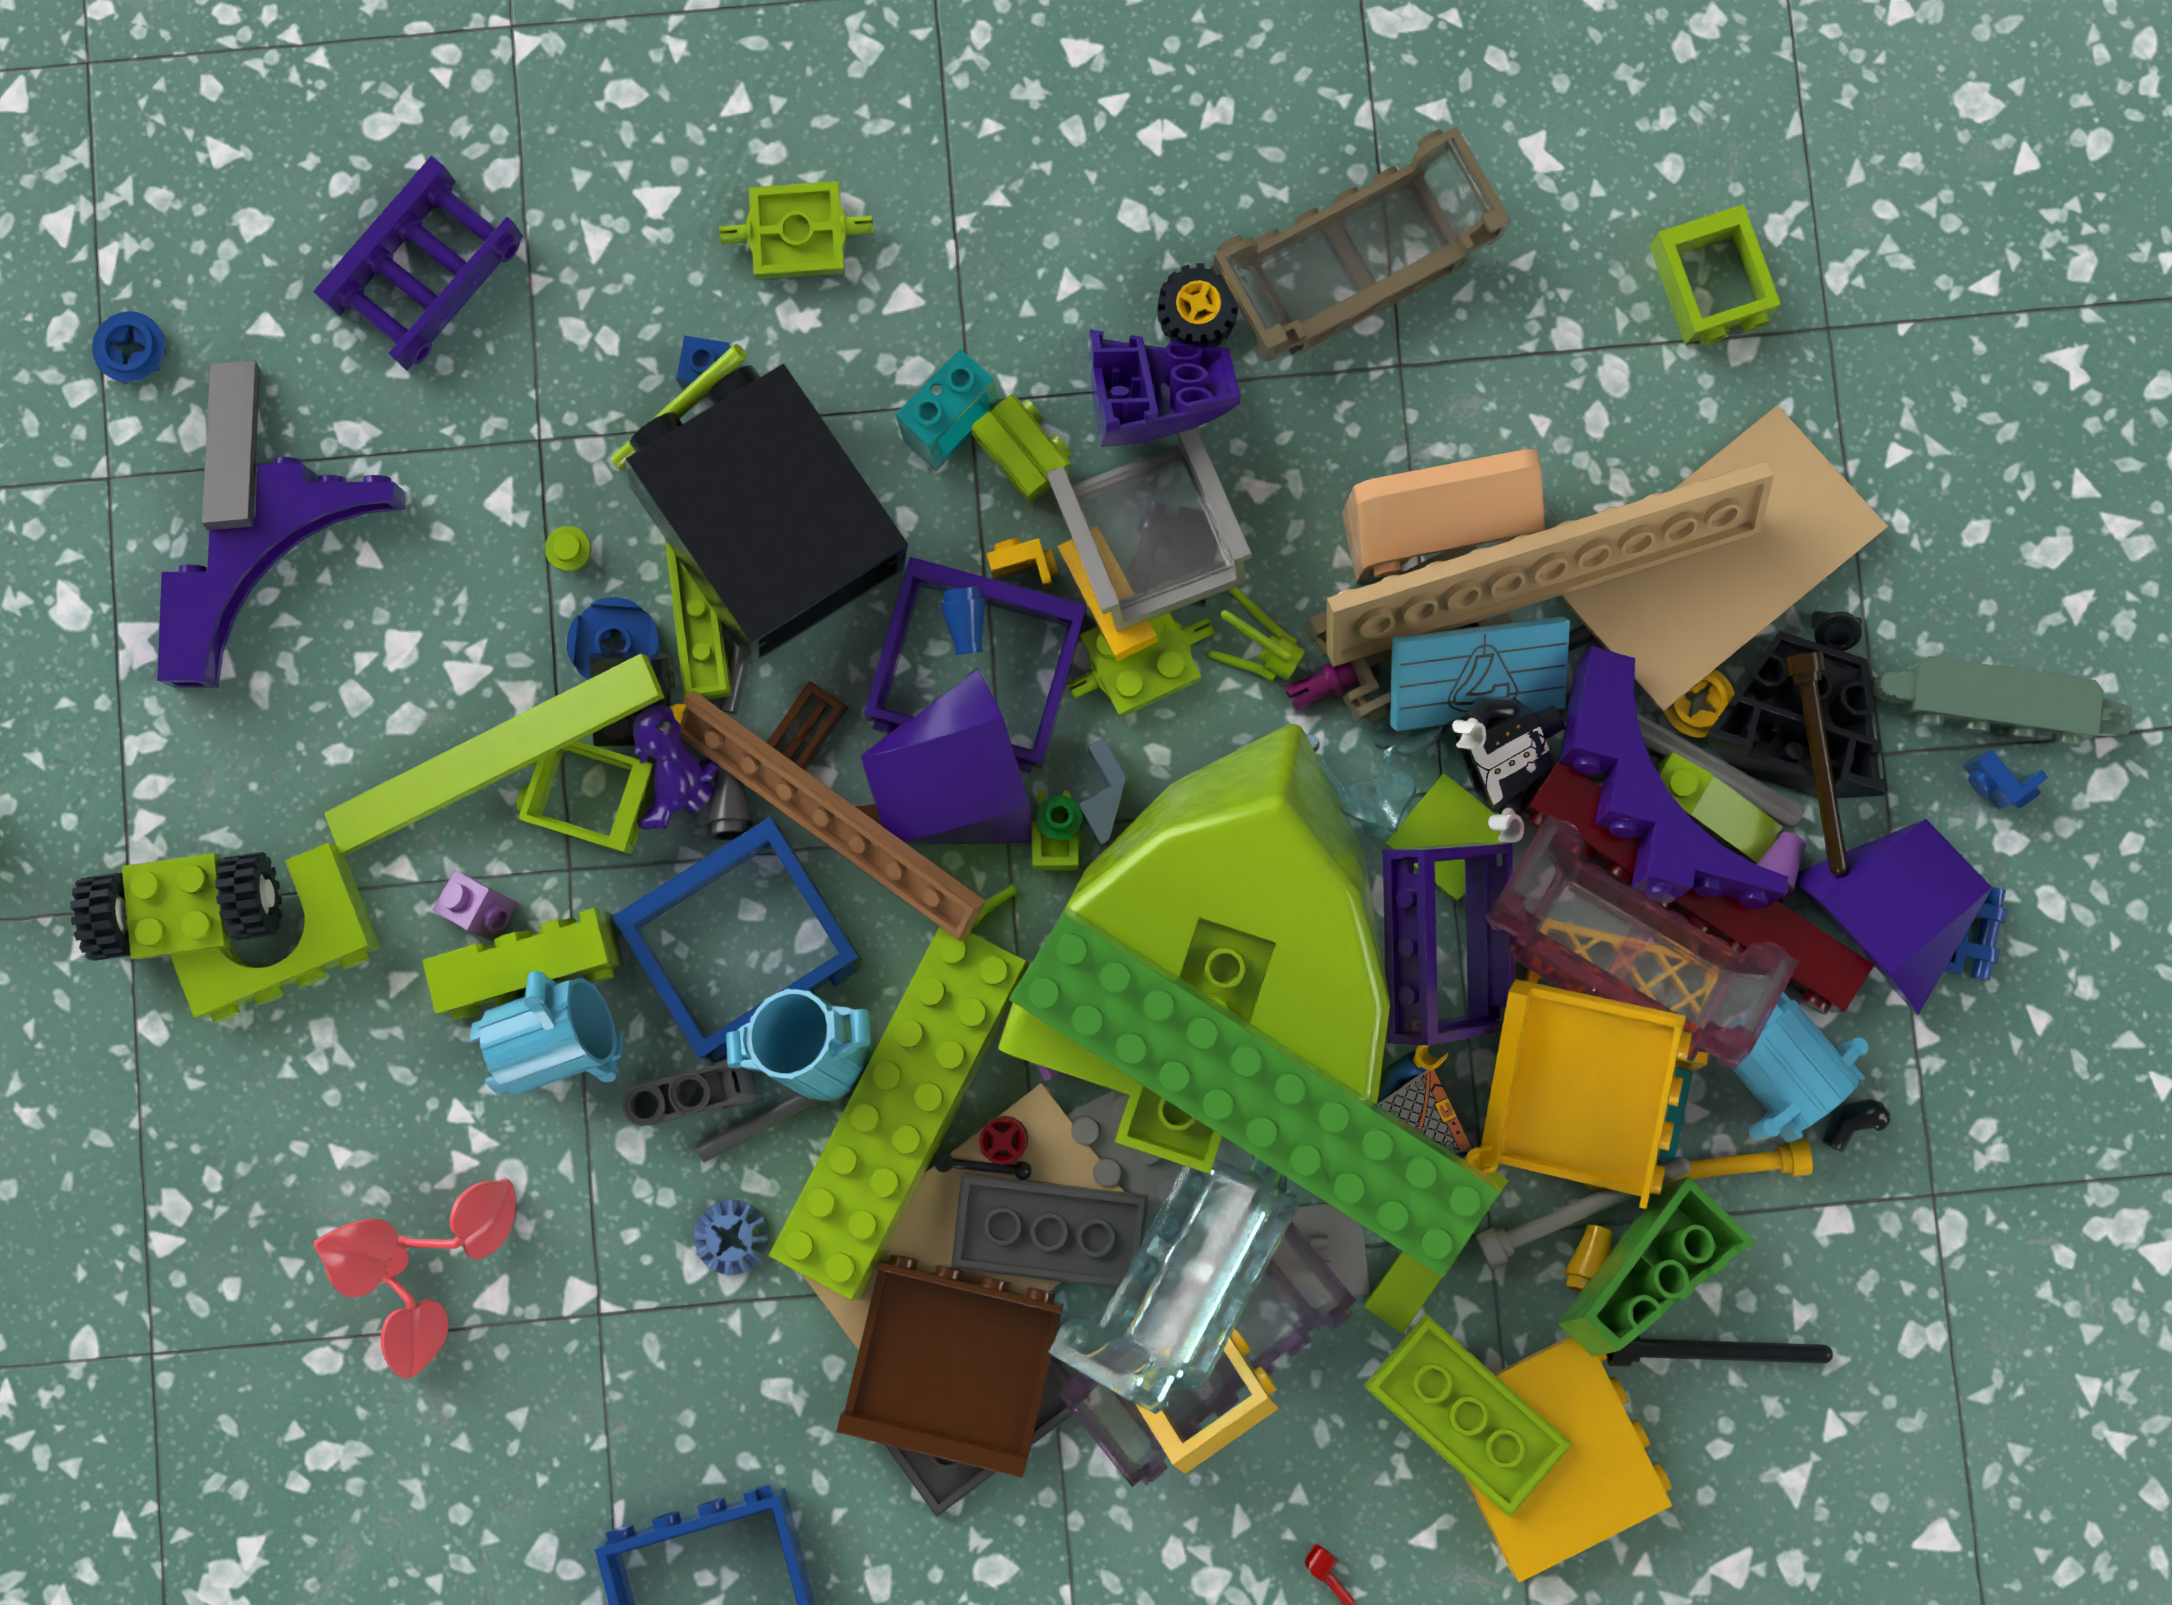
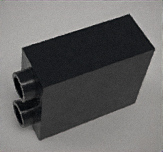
M784 363L762 377L759 376L751 365L741 367L729 373L718 381L708 393V398L714 406L684 424L675 412L665 413L649 421L632 436L630 445L635 453L626 458L630 488L751 665L904 569L908 548L905 538Z

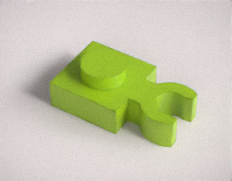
M1040 790L1037 795V810L1046 799L1045 790ZM1063 790V796L1072 799L1069 790ZM1055 811L1051 814V819L1055 823L1066 822L1064 818L1067 814L1063 811ZM1032 821V871L1078 870V833L1066 841H1052L1044 837L1040 833L1036 821Z

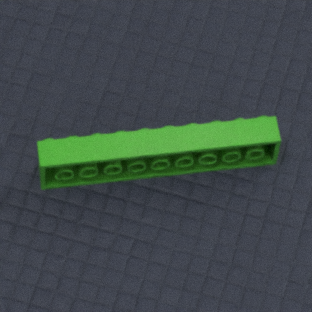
M1068 906L1009 998L1013 1003L1442 1277L1446 1275L1500 1193L1494 1178Z

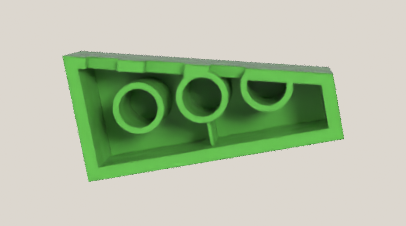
M1689 1176L1663 1184L1660 1195H1653L1648 1202L1647 1208L1641 1211L1558 1324L1591 1356L1620 1351L1663 1317L1664 1312L1677 1302L1686 1299L1695 1291L1694 1289L1710 1276L1716 1275L1729 1264L1728 1262L1740 1252L1749 1249L1757 1241Z

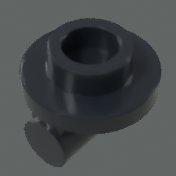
M1814 611L1811 619V628L1814 629L1816 643L1846 651L1854 647L1861 638V617H1855L1847 612L1828 613Z

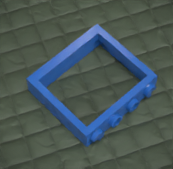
M771 817L611 916L699 1059H707L712 1056L716 1062L727 1055L726 1034L737 1031L741 1026L750 1023L751 1016L754 1015L762 1003L706 1038L639 928L769 846L773 847L839 953L781 991L788 988L791 990L799 989L803 991L808 990L817 995L814 990L828 981H831L833 986L846 981L848 977L857 972L854 965L862 961V958L778 824Z
M770 1484L745 1491L743 1493L745 1500L726 1505L725 1498H719L698 1505L699 1513L681 1518L679 1511H674L653 1518L651 1520L653 1526L635 1531L633 1524L608 1531L606 1533L608 1540H604L597 1546L595 1553L609 1605H635L622 1553L769 1510L773 1512L797 1605H816L785 1488L772 1491Z

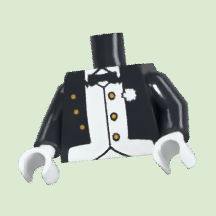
M1482 696L1475 700L1465 716L1448 722L1447 725L1475 793L1495 810L1498 809L1499 814L1492 815L1489 818V827L1492 830L1501 831L1498 837L1499 842H1518L1524 834V822L1521 814L1525 803L1542 775L1552 768L1554 762L1546 740L1566 729L1561 714L1552 705L1534 714L1531 709L1516 698Z

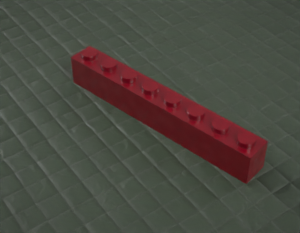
M1560 759L1553 763L1552 768L1545 773L1524 806L1523 811L1531 816L1528 822L1544 834L1552 836L1556 832L1570 841L1567 845L1570 851L1587 861H1591L1593 857L1608 866L1606 873L1611 878L1629 887L1633 881L1639 837L1630 839L1620 838L1612 835L1609 829L1595 826L1601 786L1583 774L1576 772L1569 765L1559 763ZM1694 888L1690 889L1677 901L1668 903L1653 901L1645 896V899L1655 907L1665 912H1669L1672 908L1686 917L1684 924L1695 933L1706 938L1712 934L1726 943L1723 950L1733 958L1743 963H1748L1749 960H1752L1765 970L1762 975L1773 984L1783 989H1787L1790 985L1804 994L1802 1002L1823 1015H1826L1828 1011L1831 1013L1845 1012L1874 967L1873 963L1777 901L1769 907L1753 909L1744 907L1739 904L1738 899L1727 896L1707 897L1699 895L1694 891Z

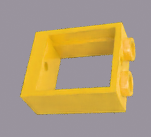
M1218 1319L1124 1384V1387L1172 1465L1184 1474L1279 1409L1271 1396L1272 1393L1277 1391V1388L1262 1366L1254 1370L1245 1355L1252 1350L1236 1327L1229 1331ZM1221 1346L1252 1395L1186 1441L1155 1390L1215 1348Z

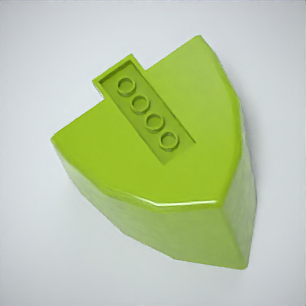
M1288 724L1170 784L1087 866L1065 909L1068 906L1377 1104L1390 1000L1364 850L1304 730L1297 724ZM1012 1003L998 1046L999 1050L1011 1056L1128 1094L1129 1098L1114 1142L1210 1174L1222 1135L1017 1004Z

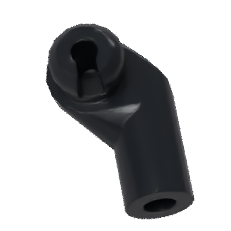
M1866 1099L1845 1104L1838 1110L1822 1142L1843 1153L1855 1131L1874 1128L1876 1131L1885 1129L1890 1122V1113L1885 1109L1884 1104L1877 1100Z

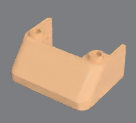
M1525 449L1378 477L1356 484L1352 488L1342 511L1356 582L1365 581L1370 572H1373L1376 578L1398 574L1402 571L1401 565L1408 562L1412 557L1499 541V544L1512 541L1523 534H1534L1544 531L1542 468L1538 450Z

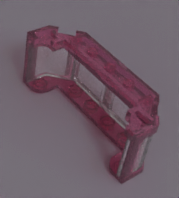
M1548 814L1485 918L1493 930H1500L1502 928L1512 938L1513 941L1507 950L1513 959L1561 989L1685 1015L1686 1020L1683 1031L1692 1033L1687 1060L1693 1061L1699 1051L1711 1053L1718 1057L1717 1061L1720 1066L1736 1068L1754 1048L1799 961L1789 956L1778 944L1768 941L1750 944L1742 954L1730 948L1729 944L1722 938L1706 934L1689 924V921L1683 915L1675 911H1667L1650 901L1643 892L1632 890L1631 887H1627L1608 876L1606 871L1600 866L1586 863L1579 859L1578 856L1585 845L1579 829L1566 820H1558Z

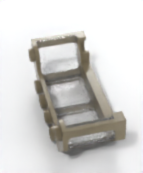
M1457 126L1445 133L1438 129L1427 134L1417 143L1419 149L1414 154L1411 164L1400 170L1393 166L1382 171L1372 180L1373 184L1358 191L1357 187H1353L1342 192L1333 200V205L1320 212L1317 208L1304 212L1294 220V226L1282 232H1279L1278 229L1270 230L1261 235L1256 241L1253 238L1243 239L1241 235H1237L1226 240L1217 248L1218 252L1214 254L1213 270L1216 276L1221 275L1255 335L1257 339L1256 347L1265 362L1275 360L1280 356L1279 354L1288 349L1291 355L1301 354L1441 280L1469 262L1467 257L1471 252L1486 244L1492 245L1505 234L1511 220Z

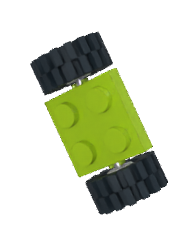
M264 852L224 857V859H221V854L208 853L122 866V873L81 878V880L76 881V888L72 890V896L75 900L70 902V909L74 911L75 915L71 917V922L77 928V931L74 933L76 941L81 940L79 949L82 953L86 952L85 957L88 960L97 961L131 956V959L139 960L229 947L230 937L235 940L275 935L281 925L279 919H282V911L279 909V905H282V897L278 896L280 884L279 881L275 880L277 874L275 867H271L272 861L269 857H266Z

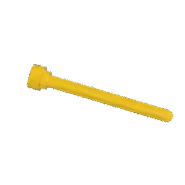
M1806 1138L1788 1143L1785 1141L1784 1145L1776 1147V1151L1689 1161L1690 1171L1686 1175L1670 1182L1688 1176L1693 1180L1779 1169L1781 1173H1789L1791 1177L1811 1175L1813 1172L1812 1153ZM1585 1184L1586 1188L1590 1191H1601L1603 1189H1606L1602 1187Z

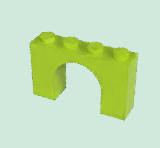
M326 843L285 860L303 907L304 929L298 945L282 961L268 967H254L237 955L231 943L229 947L170 955L194 1018L212 1019L213 1023L226 1021L239 1015L240 1010L238 1007L255 1000L256 1005H263L284 996L283 988L297 982L300 987L320 982L327 978L326 970L338 965H342L343 969L361 965L370 960L369 952L381 948L346 857L339 854L336 845Z

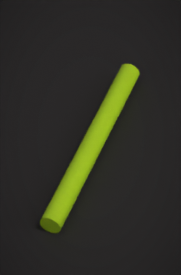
M734 344L654 418L665 413L675 412L681 419L709 393L718 381L733 372L748 358L745 350L740 345ZM630 440L611 456L613 465L619 470H624L627 467L626 458L635 453L630 445Z

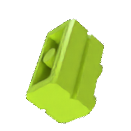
M1011 394L995 406L992 411H989L972 425L971 431L975 440L1029 505L1051 488L1046 473L1064 467L1066 474L1069 475L1071 463L1068 461V458L1072 456V453L1057 434L1049 437L1039 424L1044 419L1030 400L1026 399L1021 403L1014 394Z

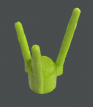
M1237 587L1227 590L1273 635L1268 638L1240 618L1224 610L1221 612L1222 619L1264 647L1258 659L1265 663L1262 665L1216 650L1209 651V658L1259 674L1270 682L1274 680L1276 675L1287 681L1304 655L1305 649L1296 644L1298 639L1285 632L1244 592Z

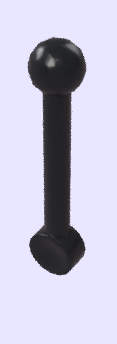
M942 1153L935 1159V1167L940 1172H947L952 1168L1015 1174L1021 1180H1026L1032 1173V1167L1025 1161H1020L1016 1165H1000L990 1162L953 1159L948 1153Z

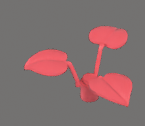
M504 1178L476 1183L465 1190L455 1201L450 1214V1228L453 1234L457 1236L450 1240L413 1239L403 1235L398 1237L397 1231L389 1222L378 1218H369L343 1225L313 1242V1246L324 1264L330 1283L339 1293L351 1298L361 1297L373 1291L382 1281L388 1284L404 1301L406 1309H398L390 1313L385 1319L381 1331V1349L384 1359L397 1376L403 1379H410V1377H414L421 1372L442 1348L449 1326L446 1310L440 1303L426 1299L416 1305L413 1296L395 1279V1276L402 1273L408 1265L409 1255L406 1249L408 1247L456 1249L463 1245L466 1255L472 1259H481L494 1253L504 1243L514 1223L516 1213L514 1187L509 1179Z

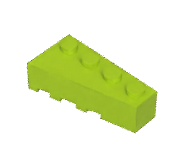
M590 908L579 912L581 921L578 922L576 918L554 919L541 923L539 927L540 932L532 934L531 930L512 932L494 939V945L486 946V943H477L422 960L435 1014L451 1015L452 1021H458L479 1015V1006L495 1002L496 1007L523 998V994L526 992L527 976L533 971L543 972L546 977L558 984L579 977H585L592 984L614 978L613 969L621 968L625 965L613 918L611 917L612 914L597 908Z

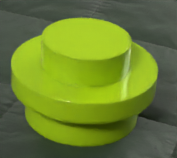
M562 526L555 529L548 536L545 543V554L548 561L561 571H576L582 568L591 556L592 548L588 536L581 529L574 526Z

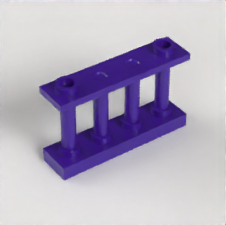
M433 156L429 157L313 291L325 305L339 316L345 309L353 308L394 341L396 345L388 354L406 371L413 364L421 363L428 356L435 338L501 262L509 261L516 254L520 246V240L523 238L515 223L508 217L495 228L452 193V186L456 181L446 167ZM441 206L484 241L468 262L422 226V220L434 207ZM412 240L455 275L438 296L393 260V254L404 241ZM383 274L426 309L409 330L364 295V287L375 275Z

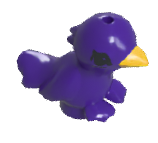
M677 703L670 707L661 704L649 705L642 708L633 720L634 754L641 755V764L646 762L650 756L655 759L653 775L655 798L651 808L637 820L638 827L641 829H666L673 813L680 811L682 808L689 814L695 813L705 805L714 791V786L708 781L713 779V776L719 770L718 764L710 759H703L699 762L683 746L681 740V722L686 704Z

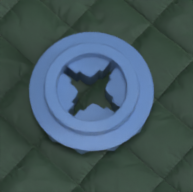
M724 1200L713 1204L699 1217L693 1234L696 1255L701 1258L709 1270L727 1276L741 1274L755 1267L763 1258L769 1242L768 1227L762 1214L754 1206L740 1200ZM740 1220L743 1221L739 1227L741 1230L738 1233V1238L743 1241L742 1244L748 1247V1249L733 1245L720 1254L719 1251L722 1248L723 1237L718 1234L719 1231L714 1227L729 1230L734 1225H737Z

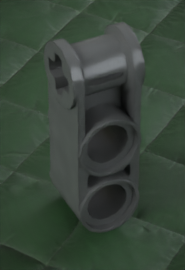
M727 1060L713 1063V1066L632 1087L625 1094L623 1111L626 1118L632 1123L646 1126L719 1108L737 1107L760 1101L764 1098L763 1093L757 1091L753 1071L745 1068H729ZM692 1079L698 1081L704 1089L702 1101L694 1107L688 1105L682 1097L684 1085ZM646 1091L652 1092L658 1100V1109L650 1118L641 1115L637 1108L638 1098Z

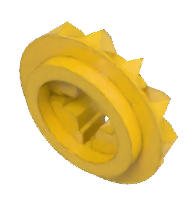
M1715 669L1687 692L1694 696L1705 687H1708L1704 693L1706 696L1703 702L1709 706V711L1700 709L1689 717L1691 702L1686 699V695H1683L1664 711L1665 720L1671 723L1677 730V733L1685 734L1695 739L1703 738L1707 735L1735 695L1731 683L1721 672Z

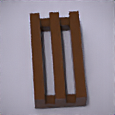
M810 680L767 741V744L777 749L813 695L818 697L820 700L783 752V755L791 760L828 705L833 707L834 709L796 763L805 771L848 709L846 704Z

